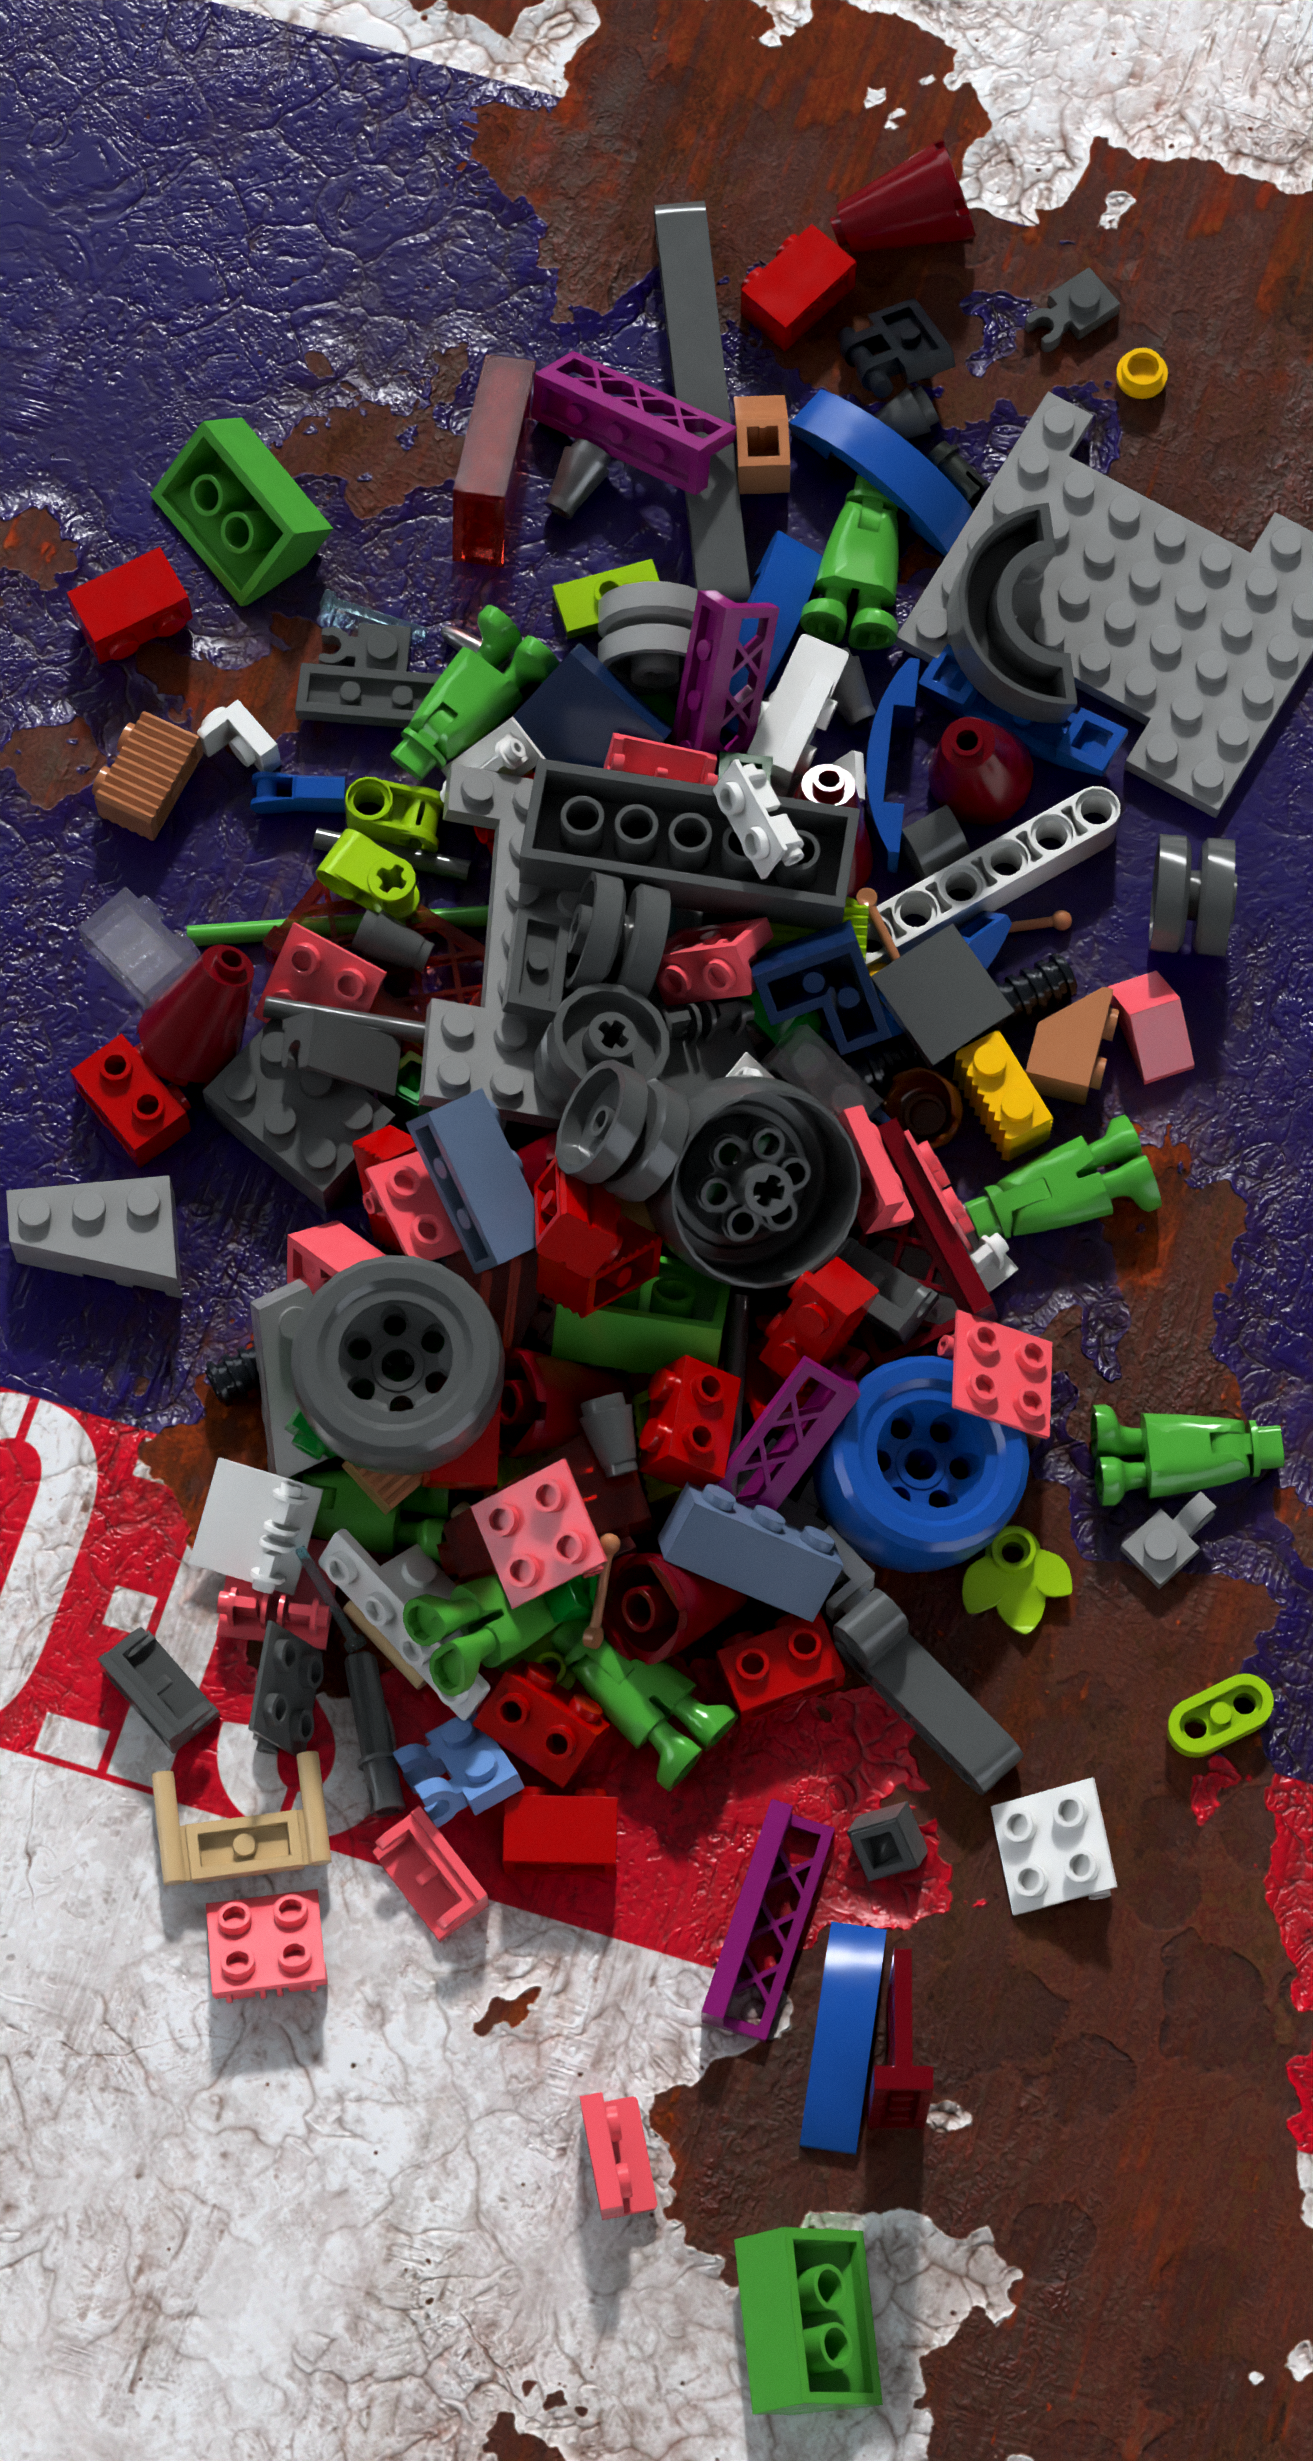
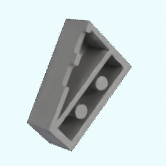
M169 1175L6 1190L9 1242L17 1263L81 1277L84 1274L114 1280L118 1285L133 1288V1285L164 1291L168 1296L182 1298L176 1201Z
M297 1279L250 1302L257 1371L259 1372L262 1397V1418L265 1424L268 1451V1472L285 1478H289L328 1459L323 1454L320 1460H316L301 1452L291 1443L295 1436L284 1429L298 1407L290 1372L292 1341L301 1314L313 1297L309 1286L301 1279Z

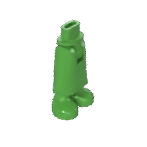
M860 475L856 476L854 490L848 492L845 497V505L833 527L819 566L814 589L824 595V598L813 599L803 606L800 625L808 634L829 644L839 643L843 639L848 618L847 604L852 588L858 589L857 609L851 624L848 643L857 650L868 651L890 647L897 641L899 625L891 614L881 610V608L893 606L896 601L899 568L897 520L899 507Z
M486 605L478 614V627L483 641L477 653L466 647L460 649L417 709L409 726L401 732L404 740L390 754L391 758L400 767L419 781H422L435 766L443 769L447 765L446 760L450 761L486 736L524 702V697L520 690L531 682L546 680L560 664L550 649L535 637L527 635L522 640L521 633L513 621L493 605ZM513 656L510 665L503 673L497 670L504 661Z
M1125 1114L1113 1118L1109 1122L1106 1135L1102 1139L1087 1145L1081 1135L1017 1168L995 1185L984 1187V1196L964 1203L965 1210L975 1228L974 1232L978 1241L983 1235L990 1238L995 1233H998L1006 1240L1011 1238V1231L1014 1236L1027 1235L1113 1214L1111 1199L1116 1197H1130L1140 1209L1147 1212L1162 1207L1161 1196L1153 1170L1146 1155L1142 1156L1138 1135ZM1110 1163L1123 1165L1103 1175L1097 1172L1099 1167Z
M1100 1404L1092 1405L1091 1452L1092 1460L1096 1461L1094 1480L1097 1498L1101 1507L1115 1506L1121 1501L1125 1492L1132 1489L1146 1487L1150 1499L1221 1486L1247 1476L1259 1477L1261 1469L1284 1467V1449L1280 1425L1257 1426L1255 1420H1247L1246 1425H1244V1421L1230 1418L1141 1413L1140 1427L1129 1428L1120 1425L1114 1410L1110 1406ZM1141 1454L1142 1458L1145 1459L1143 1462L1127 1463L1117 1457Z
M345 1470L303 1473V1477L299 1472L289 1478L324 1489L311 1535L330 1541L336 1532L344 1528L366 1551L395 1556L398 1544L407 1547L418 1544L427 1556L439 1567H443L450 1542V1524L448 1519L452 1520L450 1513L455 1508L456 1489L430 1488L419 1485L385 1515ZM408 1511L433 1517L422 1521L402 1520L400 1514Z
M498 1574L482 1577L455 1587L451 1592L450 1600L429 1594L419 1595L409 1600L403 1610V1623L406 1631L412 1640L420 1646H431L444 1640L458 1629L461 1630L463 1637L453 1639L437 1648L429 1660V1669L433 1682L441 1692L452 1697L470 1690L475 1682L480 1662L489 1668L497 1667L534 1644L559 1624L554 1623L544 1594L512 1609Z
M590 1618L564 1622L549 1640L566 1656L563 1664L568 1668L571 1667L574 1675L589 1696L600 1705L604 1715L637 1750L648 1741L656 1748L660 1757L657 1769L658 1783L668 1792L671 1791L696 1765L702 1755V1751H709L732 1727L739 1715L728 1705L706 1706L690 1696L696 1684L666 1661L654 1665H644L646 1662L638 1659L630 1661L622 1657L608 1641L604 1630L603 1641L598 1649L585 1647L582 1641L583 1634L590 1625ZM673 1715L685 1725L698 1745L675 1730L667 1721Z

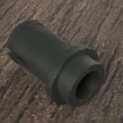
M943 441L926 458L940 470L971 506L974 502L972 498L977 501L987 491L990 482L984 479L959 455L960 448L956 444L950 446L946 441Z

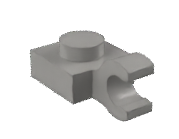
M1199 1492L1173 1520L1160 1509L1121 1545V1551L1160 1589L1199 1553L1200 1547L1191 1537L1215 1516L1213 1511L1216 1509V1506L1202 1492Z

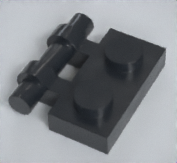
M915 297L868 314L869 328L856 332L852 327H845L837 335L841 356L849 366L857 368L856 376L863 388L873 392L879 398L887 397L892 392L893 384L890 381V377L901 374L906 382L910 384L918 380L932 378L937 373L956 367L953 349ZM882 350L885 351V352H883V353H880V354H877V355H874V356H873V353H876V352H879V351H882Z

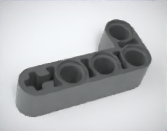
M874 1588L833 1626L832 1641L835 1648L846 1662L969 1787L978 1794L984 1795L1024 1758L1022 1750L1014 1739L908 1633V1620L894 1601L880 1589Z

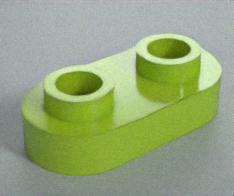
M1252 1674L1232 1676L1180 1702L1172 1710L1167 1723L1168 1740L1172 1747L1184 1756L1199 1758L1209 1755L1259 1730L1266 1724L1274 1705L1272 1691L1268 1684L1258 1676ZM1239 1698L1250 1700L1254 1707L1253 1712L1249 1714L1239 1713L1234 1707V1701ZM1191 1722L1199 1723L1204 1728L1205 1735L1201 1738L1193 1739L1186 1734L1185 1725Z

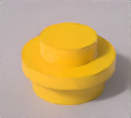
M1137 348L1125 354L1120 359L1116 370V380L1120 389L1127 395L1137 399H1147L1159 394L1165 387L1168 377L1165 361L1158 353L1148 348Z

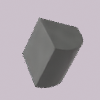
M947 804L901 831L900 856L918 883L971 853L966 838Z

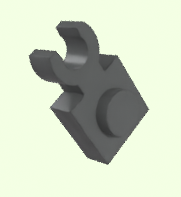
M1088 267L1050 292L1047 304L1051 309L1039 308L1032 311L1025 320V330L1027 333H1030L1040 326L1049 328L1052 332L1042 338L1041 349L1043 352H1050L1059 346L1062 341V335L1066 331L1070 330L1080 340L1119 314L1120 303L1092 269Z
M359 623L358 637L348 636L344 630L337 627L322 629V642L324 644L338 645L340 650L335 654H319V664L336 666L355 665L354 667L396 671L409 670L412 643L411 627Z

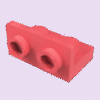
M767 917L685 928L676 931L666 940L661 963L655 978L663 1002L670 1006L751 995L757 987L749 964L757 959V952L774 937Z
M863 1105L843 1109L837 1119L852 1140L860 1164L861 1194L856 1217L864 1235L908 1224L914 1217V1213L903 1190L901 1179L895 1172L884 1147L879 1129L874 1123L870 1122Z
M602 2092L580 2096L582 2117L602 2220L654 2211L657 2208V2199L637 2098L631 2096L604 2102Z

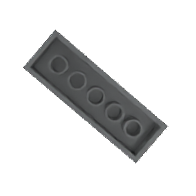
M538 758L520 851L519 883L581 892L587 877L594 871L622 879L626 890V898L639 883L667 889L670 892L671 907L744 919L767 917L769 923L823 930L843 922L860 809L777 796L781 805L777 810L768 812L770 817L787 814L798 836L804 842L801 848L804 857L790 866H785L783 861L779 860L767 878L761 880L751 860L745 855L742 844L727 816L719 808L717 798L712 791L715 786Z

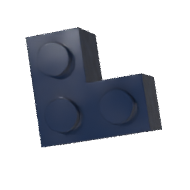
M850 920L757 953V959L750 963L753 979L771 1026L823 1007L840 1056L892 1037Z

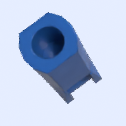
M261 771L252 775V784L257 788L256 798L251 800L250 809L256 813H346V776L292 775ZM277 790H292V797H277Z

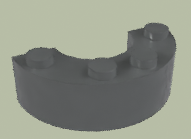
M1042 503L1011 512L990 526L978 539L952 585L947 605V629L954 656L961 670L977 691L987 700L1004 711L1026 720L1049 724H1064L1078 704L1071 654L1049 651L1032 642L1018 626L1012 609L1013 587L1025 578L1043 574L1056 553L1049 503Z

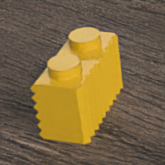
M999 1030L993 1031L957 1050L953 1080L959 1081L958 1089L964 1090L963 1098L970 1099L969 1106L975 1108L974 1115L980 1117V1124L986 1125L985 1133L991 1134L990 1142L997 1143L996 1151L1002 1152V1160L1010 1161L1050 1138L1052 1120L1054 1118Z

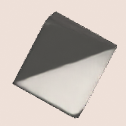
M908 1801L861 1814L856 1817L847 1831L868 1882L917 1868L928 1852L927 1845Z

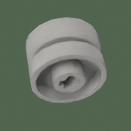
M644 581L622 585L606 592L599 600L598 634L603 639L598 643V660L637 696L668 693L669 696L679 695L699 590L688 585L672 582Z

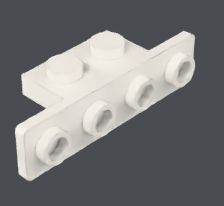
M808 634L800 636L746 753L773 757L770 774L772 775L771 787L776 796L786 797L795 775L804 776L812 763L817 747L810 745L816 729L819 728L826 731L833 717L838 702L831 699V696L849 658L847 651Z
M343 1528L336 1532L319 1558V1566L327 1573L329 1579L339 1586L362 1611L366 1619L397 1649L402 1658L431 1686L444 1704L449 1706L462 1721L472 1717L490 1691L488 1682L477 1673L475 1682L470 1690L452 1697L438 1689L433 1682L429 1669V1660L433 1652L443 1644L463 1637L461 1630L458 1629L444 1640L431 1646H420L409 1636L403 1623L404 1606L409 1600L424 1594L450 1600L451 1592L457 1586L422 1551L418 1544H415L380 1566L346 1529Z

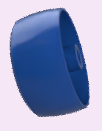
M936 1356L905 1357L883 1364L857 1380L856 1383L861 1396L813 1460L814 1492L827 1523L858 1556L882 1568L905 1573L933 1572L962 1563L991 1544L1012 1519L1026 1489L1030 1462L1025 1432L952 1408L953 1360ZM892 1421H900L907 1426L909 1434L906 1439L900 1440L891 1434ZM932 1425H941L948 1431L949 1438L947 1442L939 1443L934 1441L930 1435ZM877 1454L882 1455L887 1460L883 1472H881L878 1464ZM952 1461L962 1462L967 1467L968 1475L966 1479L959 1480L953 1477L949 1469ZM907 1463L916 1466L913 1473L920 1471L922 1474L921 1479H914L908 1474L905 1469ZM931 1494L942 1495L946 1499L947 1507L936 1508L930 1506L929 1496Z

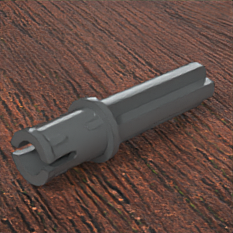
M368 1651L358 1652L347 1656L344 1661L362 1757L357 1761V1767L359 1770L364 1771L371 1816L375 1818L395 1816L406 1810V1803L403 1799L397 1767L398 1763L392 1754L394 1749L377 1658Z

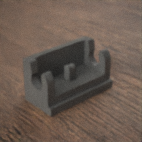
M316 1009L283 1020L282 1030L285 1031L281 1055L283 1068L295 1070L297 1052L301 1046L298 1054L299 1069L305 1071L312 1070L364 1088L372 1096H374L375 1092L377 1096L385 1099L395 1096L402 1040Z
M848 1235L833 1256L815 1270L813 1274L836 1256L842 1259L880 1290L863 1319L906 1346L940 1298L938 1293L925 1287Z
M139 1627L110 1651L105 1652L97 1659L104 1675L173 1754L220 1716L219 1710L206 1698L149 1630L145 1631L142 1627Z

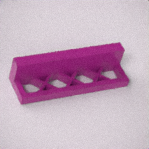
M571 351L535 373L532 419L575 439L587 440L604 450L608 455L693 495H697L708 488L710 457L736 440V426L575 351ZM576 372L586 378H572L568 375ZM609 394H623L627 397H613ZM649 413H663L668 416H654ZM690 432H704L709 436L703 439Z
M698 591L670 745L716 754L717 764L714 774H717L720 751L746 754L756 734L780 608L773 603H735L717 591ZM742 618H759L756 635L746 645L742 646L738 640ZM745 666L749 671L747 685L733 697L729 692L731 678ZM735 716L739 721L738 733L723 747L719 741L721 728Z
M804 1355L728 1459L725 1478L713 1485L727 1490L734 1496L731 1483L737 1474L741 1471L758 1468L739 1495L735 1497L736 1502L752 1509L756 1505H763L776 1511L861 1396L853 1374L836 1363L828 1370ZM810 1376L820 1382V1384L804 1406L798 1410L796 1393ZM790 1403L791 1411L783 1413ZM790 1424L771 1451L766 1453L763 1439L769 1430L773 1427ZM758 1447L759 1455L751 1457Z
M774 1799L770 1801L701 2011L702 2023L763 2043L767 2042L835 1832L834 1827L793 1815V1805ZM788 1829L820 1838L814 1857L792 1868L782 1849ZM779 1859L785 1872L773 1877ZM809 1870L803 1889L797 1876ZM790 1880L800 1898L797 1910L775 1921L765 1902L768 1890ZM762 1911L768 1925L756 1930ZM792 1923L787 1941H785L780 1928ZM773 1932L783 1952L780 1963L758 1974L748 1956L750 1945L752 1942ZM745 1965L751 1978L738 1984L743 1966ZM775 1976L770 1993L768 1994L762 1982ZM753 1986H756L766 2005L759 2026L727 2016L733 1997Z

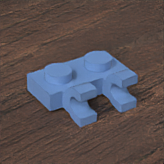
M477 1712L465 1721L456 1716L426 1733L425 1736L429 1743L427 1747L420 1744H408L392 1752L396 1762L404 1772L402 1775L414 1795L418 1794L426 1806L424 1809L436 1828L447 1823L458 1811L467 1806L471 1808L476 1816L525 1788L518 1772L499 1744L472 1725L478 1715ZM447 1772L451 1779L447 1781L439 1776Z

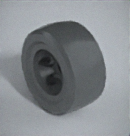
M752 1075L722 1077L695 1087L688 1092L686 1096L690 1107L689 1129L682 1152L665 1182L654 1194L644 1200L651 1224L660 1237H662L666 1246L694 1271L726 1285L754 1289L785 1286L796 1281L807 1270L813 1273L826 1263L845 1241L856 1218L861 1194L860 1164L853 1142L839 1120L828 1108L808 1092L784 1081ZM769 1133L774 1142V1147L768 1153H760L758 1140L762 1135ZM727 1143H733L736 1148L735 1158L727 1164L721 1163L719 1159L720 1149ZM787 1165H789V1174L785 1171ZM756 1182H766L763 1192L760 1194L753 1192ZM714 1183H721L723 1196L718 1202L709 1203L706 1198L707 1189ZM740 1212H746L749 1217V1224L733 1229L732 1220L735 1215Z
M386 1255L360 1261L336 1273L316 1291L301 1314L292 1341L290 1372L296 1402L312 1432L331 1452L356 1467L379 1474L413 1475L435 1470L460 1457L481 1437L496 1414L504 1389L505 1352L499 1327L485 1301L461 1276L439 1263L419 1257ZM401 1317L406 1322V1330L398 1336L388 1335L384 1331V1324L389 1318ZM439 1334L444 1338L445 1343L440 1352L428 1353L423 1349L422 1343L427 1335ZM359 1340L366 1341L372 1348L371 1354L363 1360H355L349 1355L350 1346ZM404 1362L407 1370L413 1372L407 1380L401 1382H394L393 1379L385 1377L387 1370L393 1373V1364ZM431 1376H444L447 1380L439 1392L431 1394L426 1390L427 1380ZM369 1382L374 1386L375 1392L370 1400L357 1398L352 1393L357 1383ZM411 1402L413 1404V1409L391 1411L393 1403L404 1404Z

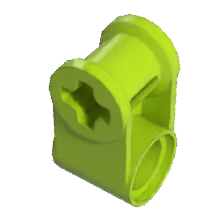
M363 777L357 779L349 786L345 799L346 823L349 829L356 830L372 840L433 853L437 852L440 842L436 837L441 814L444 812V803L441 801L439 791L428 787L403 785L376 777ZM373 802L378 804L382 810L374 815H364L356 808L363 803ZM423 815L421 824L419 825L420 817Z
M348 828L344 830L315 872L319 881L338 896L352 900L364 908L371 909L377 913H380L383 909L401 922L410 919L420 906V892L416 886V874L412 865L353 829Z

